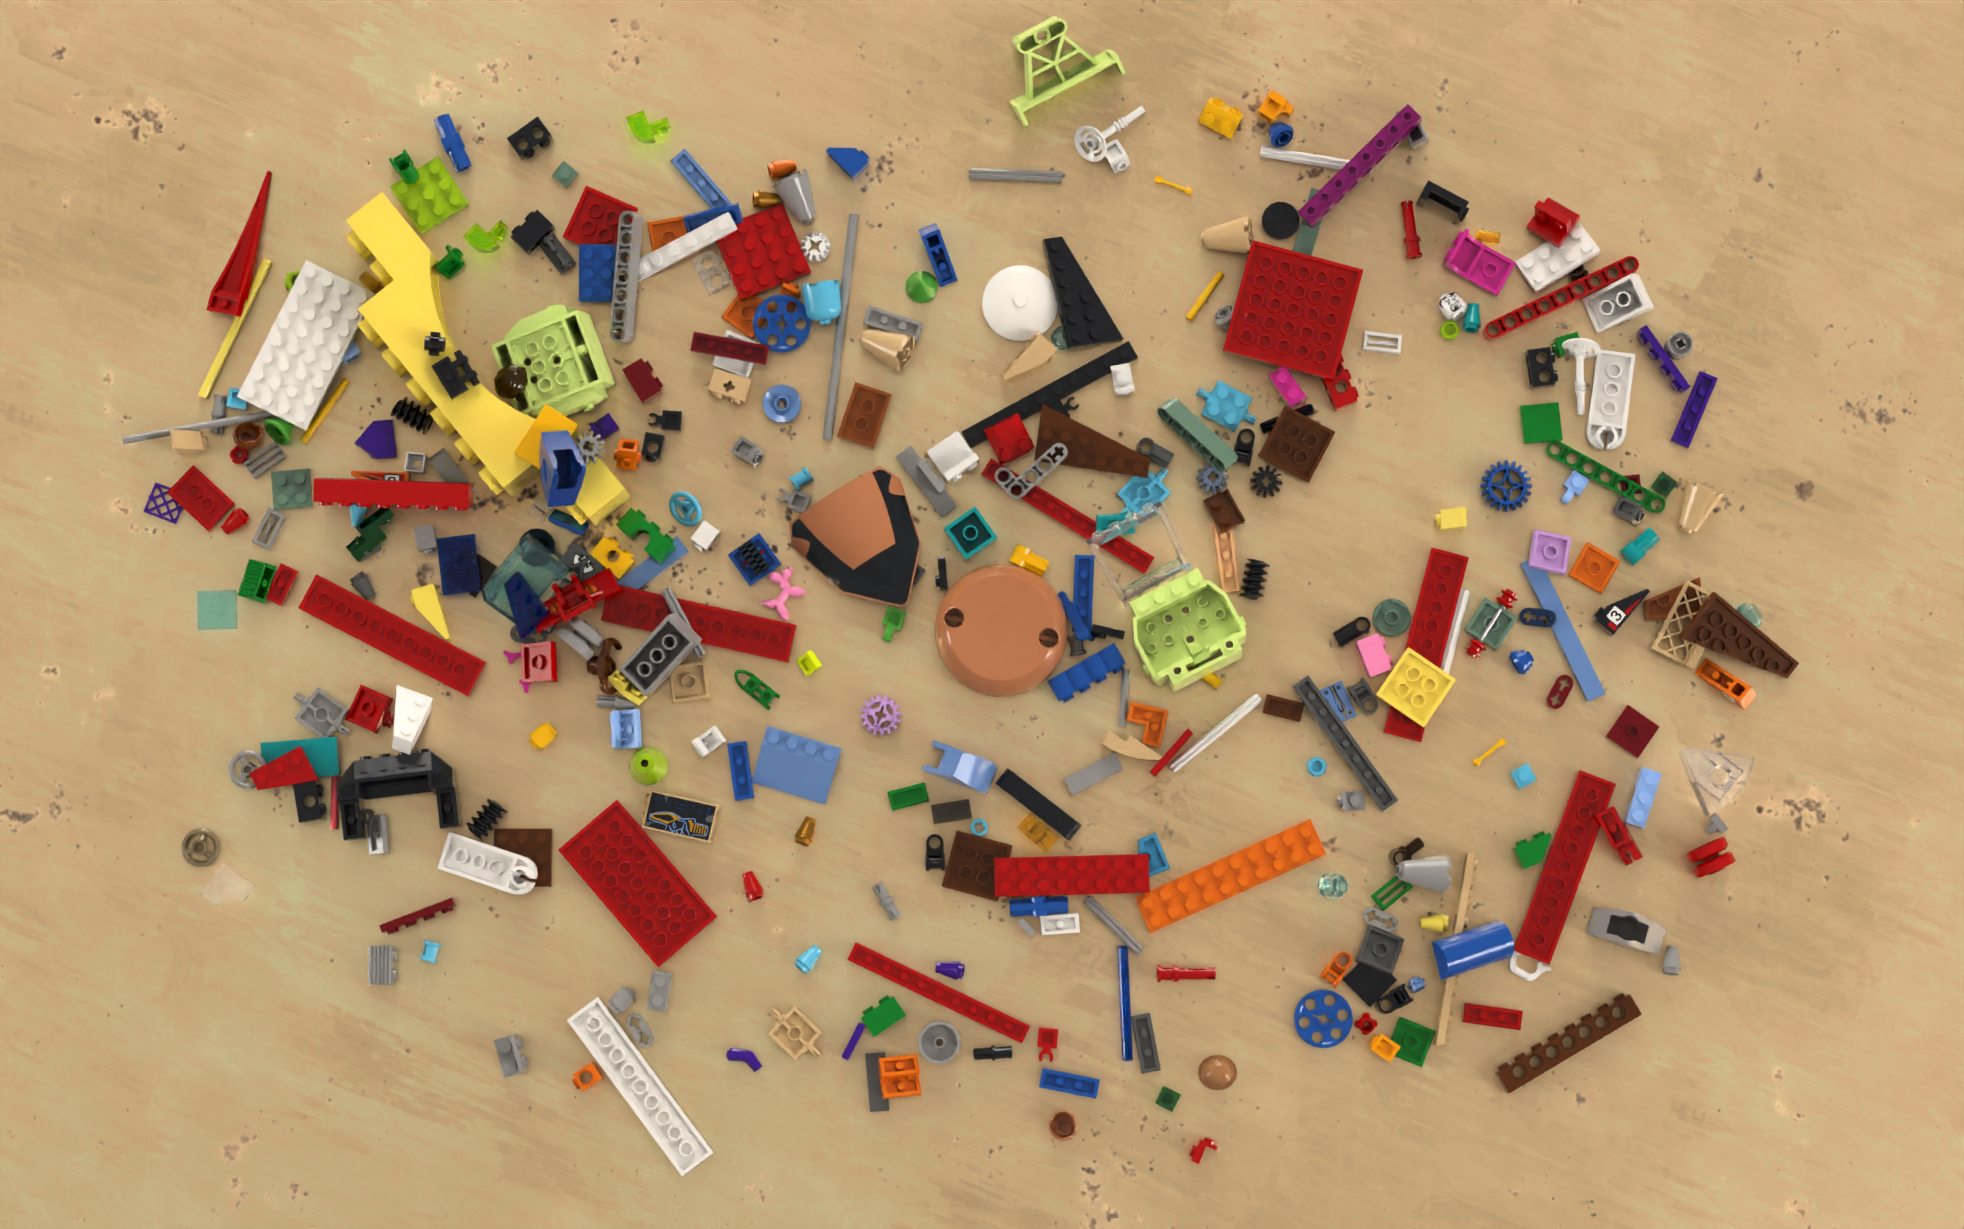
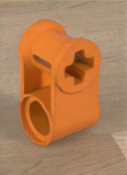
M1345 951L1337 952L1330 963L1324 968L1319 978H1324L1333 984V988H1336L1352 963L1351 955ZM1342 954L1348 957L1346 965L1338 963V957ZM1328 973L1332 974V975L1335 976L1336 978L1334 979L1333 977H1331L1330 975H1328Z

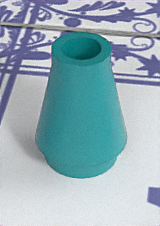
M1468 304L1462 323L1464 331L1471 333L1479 331L1481 327L1479 304Z

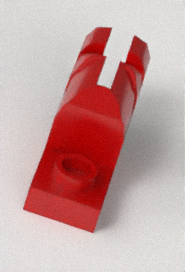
M1615 806L1596 815L1613 849L1617 850L1625 866L1633 863L1629 854L1626 853L1627 851L1631 852L1635 861L1643 858L1633 836L1630 834L1626 824L1622 822Z

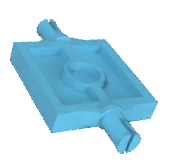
M1220 380L1210 393L1199 388L1198 391L1200 392H1197L1196 395L1206 399L1201 415L1234 432L1243 419L1254 425L1257 417L1247 413L1252 397Z
M1163 467L1157 475L1149 472L1148 478L1133 476L1117 493L1126 504L1121 513L1134 512L1145 521L1171 493L1161 481L1169 471Z

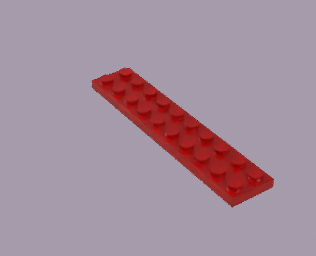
M1431 548L1404 652L1409 647L1440 668L1469 557ZM1390 705L1383 733L1421 743L1425 726L1424 728Z
M317 574L298 607L308 614L468 697L487 663Z
M619 585L620 591L605 599L601 621L653 632L672 612L663 595ZM676 598L692 629L703 639L700 643L789 662L797 625Z
M1581 770L1578 771L1515 942V952L1550 964L1601 826L1596 815L1607 809L1616 785L1615 783Z

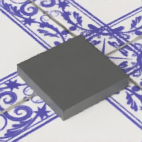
M1368 925L1355 961L1392 975L1404 939Z

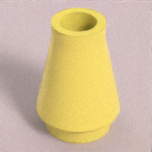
M1443 913L1421 917V928L1443 933L1444 931H1449V915H1444Z

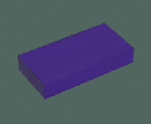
M858 1023L842 1054V1058L849 1060L866 1025Z

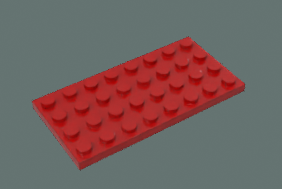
M618 800L613 802L558 849L657 967H660L717 918L715 913Z

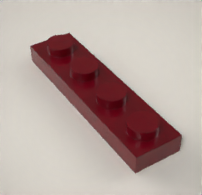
M694 332L690 351L766 366L769 346Z
M449 898L379 926L382 933L387 932L390 935L398 932V928L405 925L408 928L416 925V921L422 918L424 921L430 920L435 917V913L442 911V914L453 911V906L457 904L454 898Z

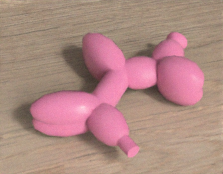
M789 566L781 575L777 572L769 574V579L772 582L780 584L782 593L778 599L761 601V605H766L771 609L776 608L778 615L783 620L788 619L787 609L783 605L789 595L798 597L805 594V590L800 587H790L787 580L791 577L793 569Z

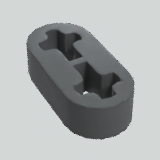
M516 625L511 629L510 636L518 643H536V639L530 638V634L537 635L538 631L534 627ZM521 629L523 633H527V637L520 636V639H517L514 632ZM542 631L540 635L543 636V640H539V642H546L547 635Z

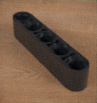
M1007 768L997 780L996 784L1069 841L1082 826Z

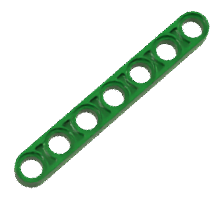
M1552 441L1547 445L1546 453L1552 459L1576 470L1583 476L1616 494L1641 504L1644 509L1651 513L1657 514L1664 510L1665 501L1661 496L1560 441ZM1553 444H1557L1560 447V453L1557 455L1550 452V446ZM1570 453L1577 456V462L1574 464H1570L1567 461V455ZM1585 463L1593 464L1594 471L1592 473L1584 471L1583 466ZM1602 472H1608L1611 475L1609 482L1601 480L1600 475ZM1620 481H1625L1628 485L1627 490L1624 492L1617 488V484ZM1641 490L1644 492L1645 497L1642 501L1635 499V491ZM1654 499L1659 500L1662 504L1659 510H1654L1651 507V502Z

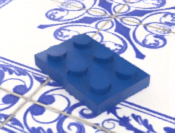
M579 244V302H612L617 245Z

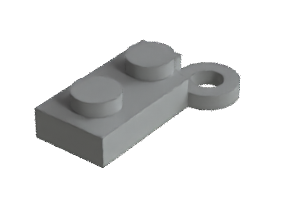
M364 809L363 815L364 824H367L369 855L389 853L386 814L374 815L371 809ZM367 813L369 814V819H368V820L366 819V814H367Z

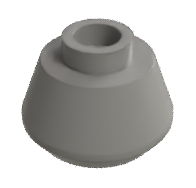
M1228 305L1218 310L1215 314L1214 322L1221 328L1228 330L1235 306Z

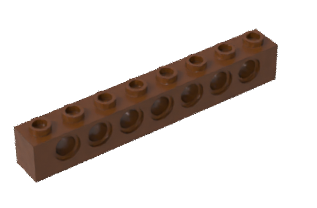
M1619 994L1613 998L1615 1002L1610 1005L1605 1003L1597 1008L1598 1012L1593 1015L1588 1013L1580 1018L1581 1022L1576 1025L1574 1023L1564 1027L1565 1031L1559 1035L1557 1032L1547 1038L1548 1041L1541 1044L1539 1042L1532 1046V1051L1526 1055L1522 1052L1515 1056V1061L1511 1064L1506 1062L1497 1067L1499 1071L1495 1072L1506 1093L1513 1092L1642 1015L1631 995ZM1615 1007L1621 1009V1016L1619 1018H1615L1612 1014ZM1598 1017H1602L1605 1020L1602 1028L1596 1025ZM1581 1027L1588 1029V1035L1585 1038H1582L1579 1034ZM1567 1036L1572 1040V1044L1568 1048L1564 1047L1562 1043L1563 1039ZM1550 1046L1555 1049V1055L1551 1058L1546 1055V1049ZM1533 1056H1536L1539 1060L1536 1067H1532L1529 1064V1060ZM1516 1066L1522 1069L1520 1077L1513 1075V1069Z

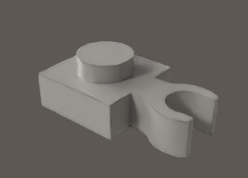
M779 489V491L785 493V496L783 498L776 497V499L780 502H788L787 508L799 513L807 510L811 500L810 495L794 489L792 494H789L785 489Z

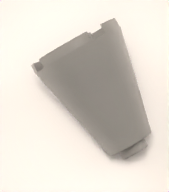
M807 169L802 170L803 174H800L798 171L778 181L779 185H776V182L772 183L774 190L798 222L803 221L804 224L814 220L813 216L816 215Z
M1436 855L1400 861L1396 866L1395 873L1401 881L1443 893L1450 886L1451 876L1448 875V869H1452L1447 855Z

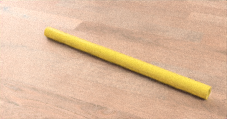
M263 258L251 283L248 300H245L241 317L235 316L198 396L207 399L272 264L270 260Z

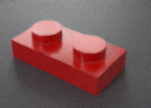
M281 563L271 582L266 599L282 606L299 572Z

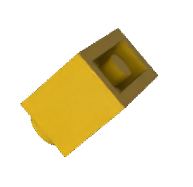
M604 536L589 554L605 568H610L612 573L618 579H621L634 565L635 562L632 560L634 556L626 549L624 551L620 550L617 547L619 543L612 537L607 539ZM611 552L619 554L618 559L614 562L608 558Z

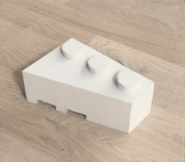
M397 685L392 749L411 754L430 715L433 698Z

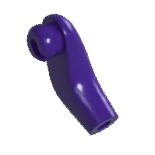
M730 1048L726 1053L727 1060L744 1062L754 1072L762 1067L759 1060L750 1050Z

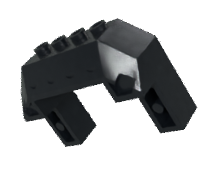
M429 749L417 750L418 753L410 755L398 752L397 756H391V754H381L379 758L364 756L360 757V760L353 761L337 781V801L340 802L343 839L345 841L366 839L362 800L435 791L440 829L462 827L456 769L437 754L429 751Z

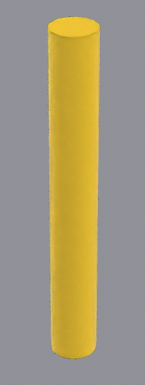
M1217 272L1186 316L1188 320L1192 321L1225 276L1222 272Z

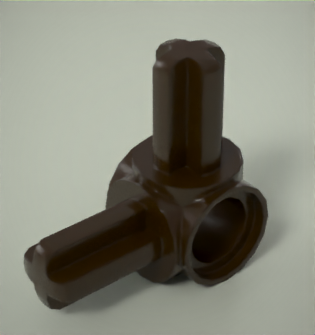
M1417 837L1405 847L1401 845L1399 848L1391 850L1388 855L1390 863L1396 868L1399 864L1395 860L1398 853H1402V861L1412 859L1411 856L1424 847L1423 841Z

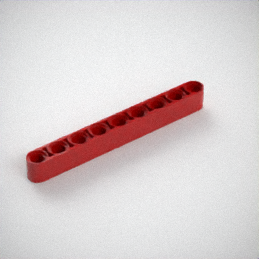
M1627 256L1490 321L1483 329V336L1488 341H1494L1635 273L1639 267V262L1633 256ZM1625 262L1632 263L1633 270H1627L1624 265ZM1608 270L1615 271L1616 278H1610L1607 274ZM1590 279H1598L1599 286H1593ZM1579 286L1582 289V294H1575L1573 287ZM1562 294L1565 297V302H1558L1556 295ZM1539 303H1546L1548 310L1542 311L1539 308ZM1522 311H1529L1531 318L1525 319L1522 316ZM1505 319H1512L1514 326H1506ZM1488 327L1496 328L1497 334L1490 335Z

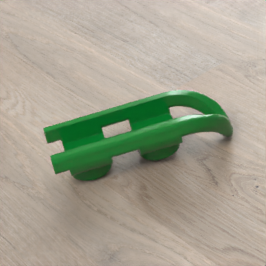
M746 670L735 671L734 678L737 685L766 709L770 710L771 707L768 704L775 696L779 699L780 695L751 672ZM739 673L750 676V679L744 686L738 679ZM762 685L765 688V690L763 691L758 686ZM754 691L760 694L759 698L753 694Z

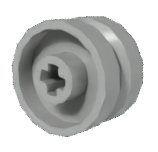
M575 616L569 619L568 622L575 629L573 633L568 628L562 627L556 634L589 661L594 655V651L587 643L590 642L596 648H600L605 639L589 623Z
M943 1021L932 1022L924 1027L918 1040L919 1050L923 1057L936 1064L947 1063L955 1058L961 1044L959 1033L955 1027ZM937 1039L943 1040L942 1046L936 1044Z

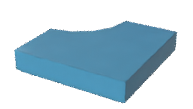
M1156 833L1137 840L1139 846L1138 854H1149V877L1170 869Z

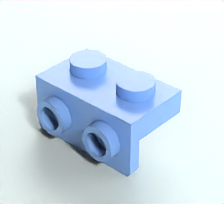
M640 709L610 711L609 722L612 733V748L621 750L642 748Z

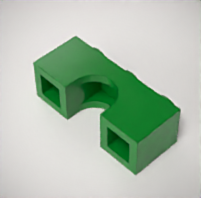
M630 508L616 524L617 527L633 541L640 534H649L650 542L644 550L662 565L676 549L673 544L674 540L667 533L662 535L659 532L660 527L653 521L651 523L645 520L647 516L639 509L635 511Z

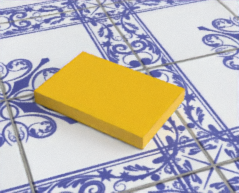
M546 404L514 453L540 469L539 450L541 433L567 430L572 437L579 425Z

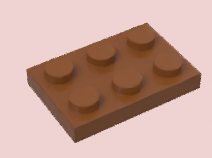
M855 382L837 437L874 449L892 394Z

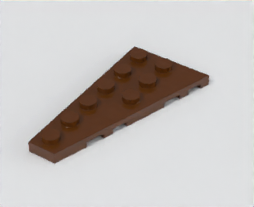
M1042 404L1034 461L1054 444L1062 443L1067 447L1068 455L1059 465L1148 478L1151 458ZM1057 447L1055 448L1056 453L1053 456L1050 453L1047 455L1054 464L1057 462L1054 459L1057 455L1061 457L1064 455L1062 452L1064 448L1059 449ZM1046 459L1041 461V462L1050 463V461H1049V460H1046Z
M1712 592L1678 636V638L1784 678H1788L1799 664L1716 592Z

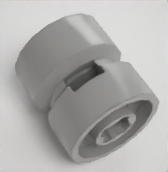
M1680 331L1671 335L1664 344L1665 352L1673 360L1682 359L1693 348V341L1690 335Z

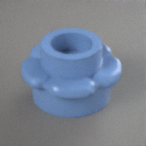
M1419 976L1409 981L1410 985L1407 988L1412 993L1419 992L1426 987L1425 979H1420Z

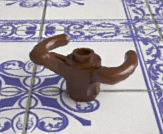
M615 638L605 639L599 656L590 658L586 665L588 673L598 675L600 690L607 695L617 692L614 686L608 687V676L612 675L616 669L615 661L609 657L611 645L616 650L622 648L620 642Z

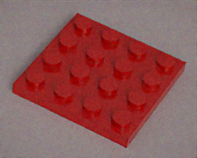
M783 203L744 217L742 223L735 224L738 230L716 241L740 301L781 286L783 283H789L811 274Z

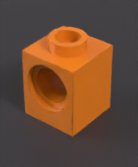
M594 1062L572 1074L574 1077L572 1082L577 1089L581 1088L582 1091L604 1079ZM584 1072L591 1074L592 1078L589 1083H584L581 1079Z

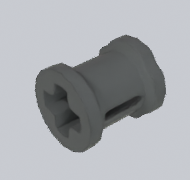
M1076 635L1067 637L1071 648L1070 656L1087 653L1084 650L1083 641L1078 639Z

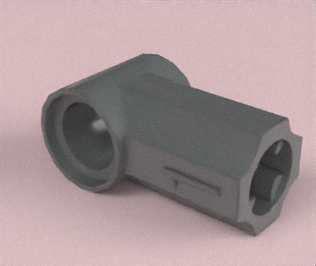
M1143 438L1136 445L1137 452L1151 458V461L1164 468L1168 467L1174 456V453L1154 443L1150 438ZM1141 443H1148L1150 451L1144 452L1141 449Z

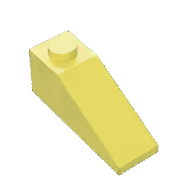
M433 583L411 590L410 600L412 606H416L419 612L447 641L452 640L436 585Z

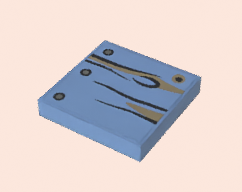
M1342 681L1319 690L1342 722L1357 716Z

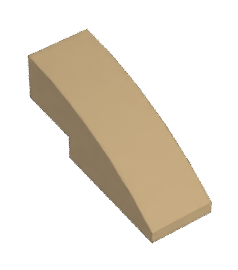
M1109 731L1101 743L1105 748L1133 759L1159 761L1162 756L1131 735L1124 741Z

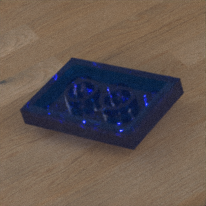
M476 535L437 538L443 596L482 592Z

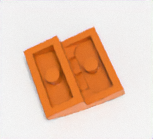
M917 1054L878 1059L883 1100L920 1096L922 1094Z

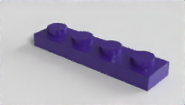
M1645 325L1637 331L1639 334L1638 339L1650 349L1649 354L1653 360L1659 362L1662 373L1665 376L1668 375L1672 380V387L1681 394L1689 389L1690 385L1648 326Z

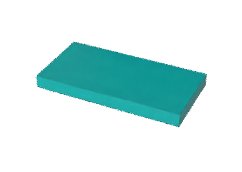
M337 736L260 743L261 756L266 764L302 746L318 777L341 775Z

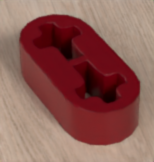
M1561 675L1555 680L1546 698V704L1549 708L1558 709L1564 704L1573 687V680L1570 676ZM1567 679V684L1569 685V687H1564L1563 690L1560 691L1559 689L1561 687V683H1559V681ZM1559 693L1558 701H1560V704L1552 705L1550 698H1554Z

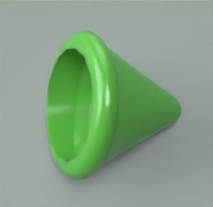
M917 271L907 279L906 292L913 301L925 303L936 295L937 281L929 272Z
M279 417L265 420L264 427L268 435L277 443L288 445L294 425Z

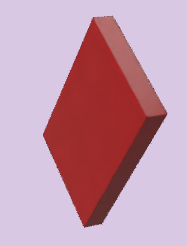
M194 465L167 492L209 532L236 505Z

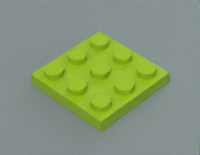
M438 156L416 169L419 173V178L414 183L405 184L401 179L390 186L421 235L469 205Z

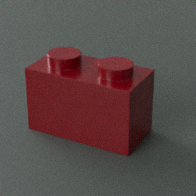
M641 358L622 369L643 405L663 393L660 389L663 385L658 377L654 378L652 376L653 368L648 361L644 362Z

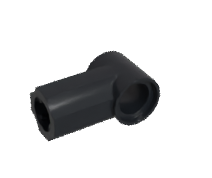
M1358 617L1333 632V635L1340 647L1367 633L1371 624L1366 617ZM1359 620H1363L1367 624V628L1364 631H1360L1356 627Z

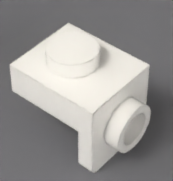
M715 725L700 737L694 739L692 744L695 751L704 757L725 743L726 740Z

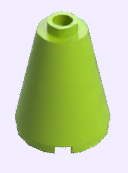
M643 747L632 755L629 762V770L632 777L640 784L653 785L661 781L666 775L667 759L657 748ZM645 761L649 763L647 767H643Z

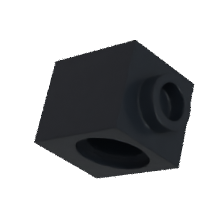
M645 433L641 455L645 457L646 461L656 462V460H662L666 440L665 435ZM652 443L658 445V450L654 453L648 451V447Z

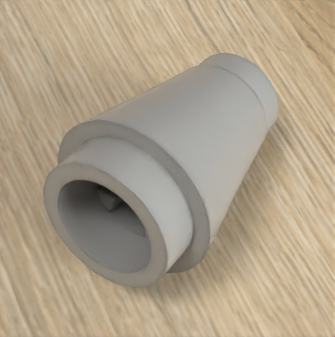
M1667 946L1662 965L1663 974L1679 975L1681 965L1678 947Z

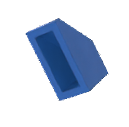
M828 148L826 150L829 157L852 180L857 178L869 166V156L863 150L860 152L856 148Z

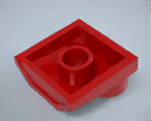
M1018 413L987 429H983L1000 464L1011 462L1034 448L1033 442Z

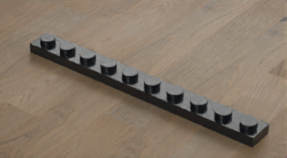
M1128 341L962 431V434L972 449L988 440L983 429H987L1015 415V413H1018L1021 420L1024 421L1040 412L1042 404L1051 406L1110 374V366L1130 363L1138 359V356Z

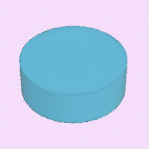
M1314 757L1307 763V770L1312 776H1321L1326 771V762L1320 757Z

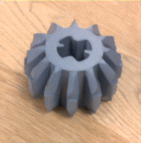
M1203 464L1205 471L1199 469L1198 473L1202 476L1196 478L1197 481H1203L1198 487L1206 486L1205 493L1210 488L1212 495L1215 494V488L1222 492L1223 490L1220 485L1227 487L1228 483L1223 480L1229 479V475H1222L1225 472L1218 471L1211 464L1210 468ZM1211 474H1215L1218 478L1214 483L1210 482L1211 479L1208 480Z

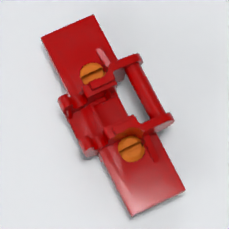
M608 568L583 582H580L577 575L573 574L570 576L572 583L562 588L557 583L553 584L551 587L556 596L527 610L538 633L563 620L565 624L568 623L569 619L590 608H596L595 603L620 591V587L611 569Z

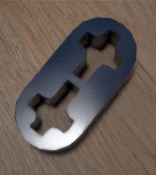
M1529 607L1520 612L1519 619L1525 625L1550 627L1556 623L1557 616L1555 612L1549 609ZM1530 611L1531 615H1536V619L1532 618L1528 622L1524 614ZM1549 613V617H1552V620L1547 624L1546 620L1540 619V616H1546Z

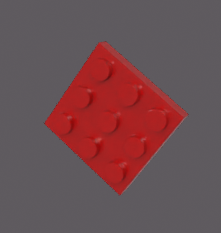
M586 186L563 238L577 245H617L621 213L627 210L638 212L639 209ZM632 216L630 217V220H629L630 224H631L632 221H633V217H632Z

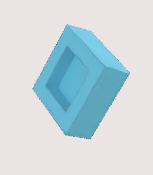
M230 387L226 406L246 410L248 402L237 397L240 389Z
M1528 763L1510 772L1519 789L1537 780Z

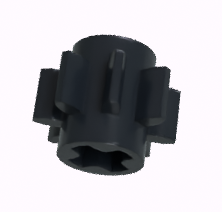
M431 332L430 336H425L424 350L429 351L430 356H439V352L445 351L446 338L441 337L440 332Z

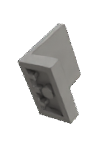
M511 1034L494 1040L504 1078L527 1071L529 1062L527 1056L522 1053L521 1048H524L521 1036L518 1037L517 1034Z

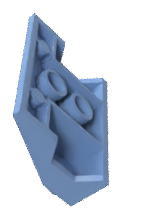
M767 726L752 783L825 805L842 749Z

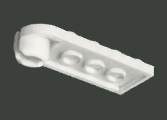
M1600 349V352L1596 355L1586 428L1587 440L1596 449L1601 450L1604 448V433H1607L1605 450L1607 451L1617 448L1625 438L1636 354Z
M454 832L448 833L437 868L515 895L526 894L535 885V882L520 878L521 874L531 879H537L538 876L537 867L530 858Z

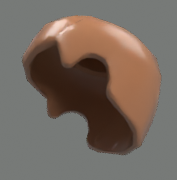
M1057 1111L1049 1121L1050 1133L1055 1139L1060 1141L1070 1140L1078 1131V1121L1068 1111Z

